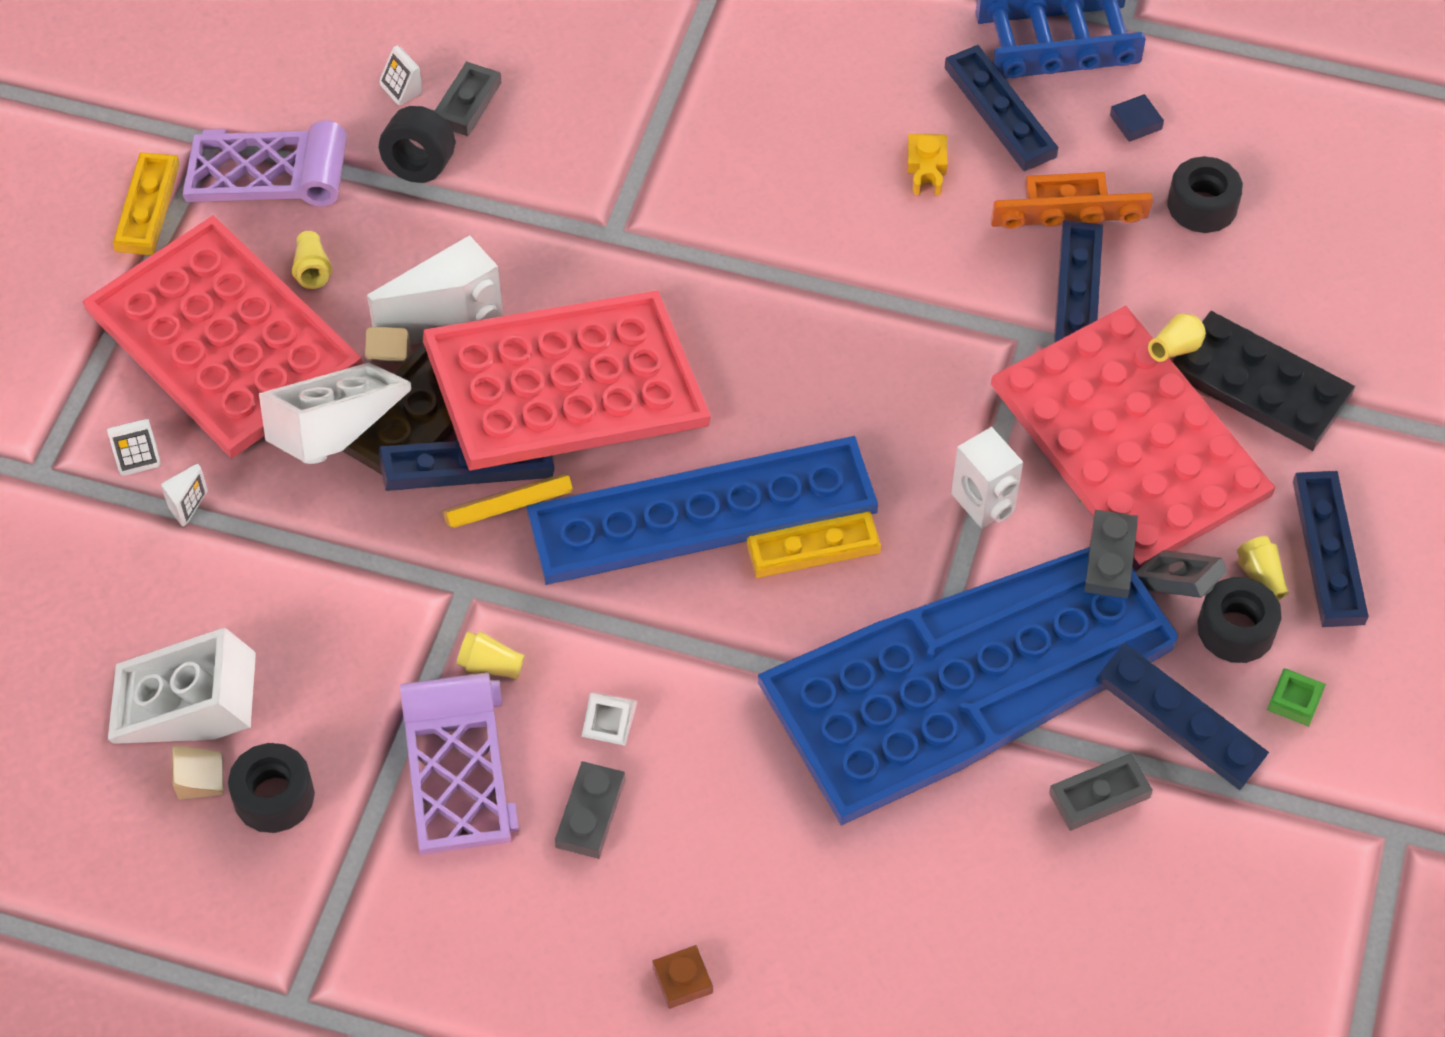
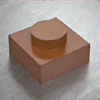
M697 945L652 960L653 970L669 1009L713 993V984Z

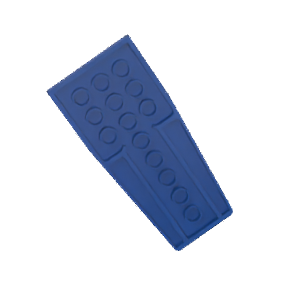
M1088 547L873 623L758 674V684L842 826L961 771L1106 689L1096 681V678L1124 643L1151 663L1173 651L1178 638L1177 632L1133 568L1128 598L1084 592L1090 548Z

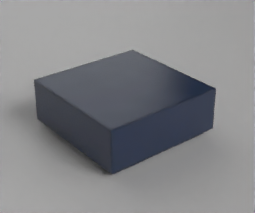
M1145 94L1111 106L1110 116L1129 142L1163 128V118Z

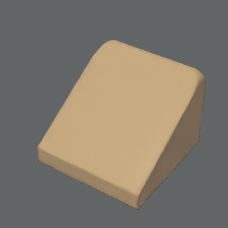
M391 327L367 328L365 357L367 359L406 362L412 356L407 329Z
M172 746L173 787L178 800L224 795L222 752L187 746Z

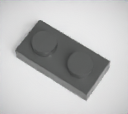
M466 61L435 111L447 120L453 132L469 136L501 85V73Z
M1095 510L1084 592L1128 598L1138 516Z
M1163 550L1148 560L1135 573L1149 591L1202 598L1213 590L1214 585L1228 571L1221 557Z
M1129 753L1051 785L1049 794L1071 831L1151 798L1153 789L1132 753Z
M584 761L581 762L555 837L556 848L597 859L600 858L625 783L624 771Z

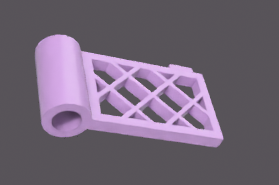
M330 120L316 122L310 126L308 131L227 133L226 129L203 130L202 134H195L193 137L183 189L185 202L302 198V200L314 206H330L338 199L347 133L343 127ZM285 145H298L297 150L284 159L277 153ZM247 146H258L261 149L247 160L238 154ZM220 147L223 150L209 161L202 157L203 148ZM268 157L277 163L264 174H261L254 168ZM232 158L239 165L223 176L217 168ZM285 171L292 176L291 185L275 186L271 183ZM246 173H249L256 179L246 187H236L232 184ZM209 174L218 180L208 188H196L197 183Z
M489 672L400 684L420 855L511 842L510 832L519 831L516 804H506L494 713V707L502 706L499 679L490 681ZM487 726L489 739L477 753L459 741L468 729ZM449 731H455L452 735L448 733ZM436 734L445 740L446 743L431 759L417 749L416 736ZM453 747L471 759L457 777L439 765ZM489 751L492 763L484 758ZM419 761L426 765V767L421 771V773ZM478 764L492 773L494 781L483 794H480L464 782ZM433 771L451 782L450 786L437 801L422 791V784ZM458 788L476 800V803L462 819L444 807ZM495 792L497 805L489 800ZM424 802L431 807V809L426 813V815L424 811ZM484 806L499 816L500 830L481 833L469 823ZM438 812L457 825L447 838L428 840L426 827ZM463 831L468 833V835L459 836Z

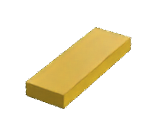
M139 152L112 243L115 252L153 255L155 253L180 166L178 155Z
M561 473L443 509L442 513L446 525L456 528L570 493L573 487L569 475Z
M870 511L749 536L746 542L756 579L881 553V543Z

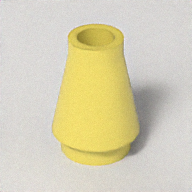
M304 231L296 238L297 247L292 266V275L302 287L317 289L328 282L332 274V265L323 249L320 236L313 231Z
M1177 314L1149 342V354L1154 360L1163 362L1172 357L1195 352L1201 347L1205 339V327L1202 321L1192 314Z
M1261 536L1249 540L1238 547L1237 553L1239 558L1237 563L1248 578L1263 583L1275 594L1278 601L1289 594L1284 580L1277 544L1271 543L1268 536Z
M467 631L456 665L465 667V672L468 673L489 672V675L509 677L517 680L525 655L512 650L482 631H479L478 634Z

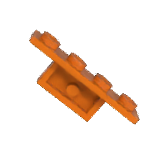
M1105 172L1026 176L1025 180L1027 199L994 201L990 220L992 227L1002 226L1006 229H1016L1023 225L1038 224L1046 227H1055L1061 225L1063 220L1091 224L1114 220L1133 223L1148 218L1153 197L1150 192L1108 194Z

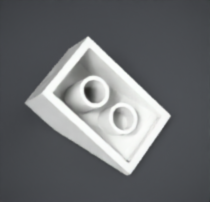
M470 235L367 294L372 327L407 329L411 345L423 343L424 329L503 316L498 266Z
M368 362L259 393L265 440L300 459L303 463L315 464L323 462L327 459L328 455L341 452L410 392L411 383Z
M224 627L116 664L108 740L113 744L215 740L251 728L256 652Z

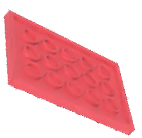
M214 215L83 300L85 310L231 459L265 436L259 393L363 364L362 357Z
M658 290L424 329L423 343L469 471L709 426L711 415Z
M1125 305L994 374L990 385L1093 517L1095 510L1138 516L1132 565L1135 571H1137L1148 560L1163 550L1173 552L1271 497L1276 487L1171 359L1158 362L1151 357L1148 351V344L1153 337Z

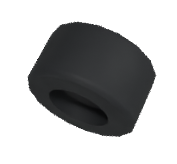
M408 106L398 110L380 135L378 149L382 161L396 176L409 182L426 183L436 179L443 171L454 153L456 140L453 129L447 120L436 111L423 106ZM410 140L418 142L424 149L417 147Z
M1207 156L1190 158L1181 163L1173 173L1167 202L1169 212L1179 225L1191 231L1201 233L1220 231L1229 226L1237 215L1242 196L1243 182L1239 173L1229 163L1219 158ZM1196 192L1208 193L1214 197L1201 196Z
M1230 577L1218 581L1214 585L1213 590L1206 594L1197 621L1198 635L1205 648L1223 660L1233 663H1248L1259 659L1272 647L1282 619L1280 603L1268 587L1256 580L1247 577ZM1229 612L1241 613L1248 616L1255 625L1252 627H1238L1227 621L1223 615Z
M265 743L254 746L241 754L230 769L228 787L235 811L245 825L259 832L277 833L291 829L304 820L312 808L315 791L308 764L297 750L285 744ZM282 778L289 782L285 791L277 796L265 798L254 794L258 785L265 780Z

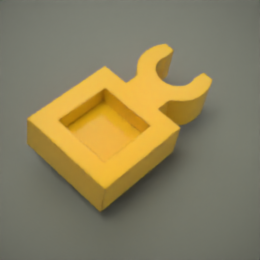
M908 134L907 166L908 174H914L913 193L919 195L920 186L924 183H930L935 187V195L940 196L943 184L942 174H947V135Z

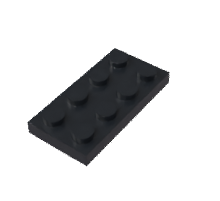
M1211 310L1202 321L1206 334L1201 347L1195 352L1176 356L1172 362L1194 388L1314 451L1352 397L1355 386Z

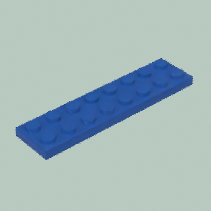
M855 436L527 506V515L545 585L747 542L749 536L868 511L871 514L878 513V502Z

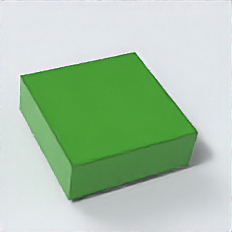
M1284 668L1267 710L1309 727L1326 684Z

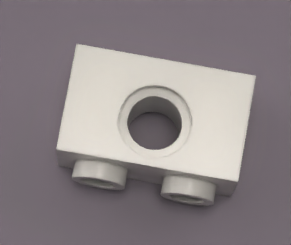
M993 427L957 446L951 494L981 529L994 521L999 523L1006 520L1014 512L1023 461Z

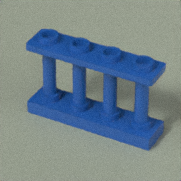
M977 0L975 14L978 24L994 22L1001 48L995 49L993 64L1004 78L1138 64L1142 61L1146 38L1143 32L1127 33L1120 8H1124L1126 0ZM1104 10L1112 35L1090 38L1083 12ZM1068 14L1075 39L1053 42L1046 17ZM1031 18L1038 43L1016 46L1009 21Z

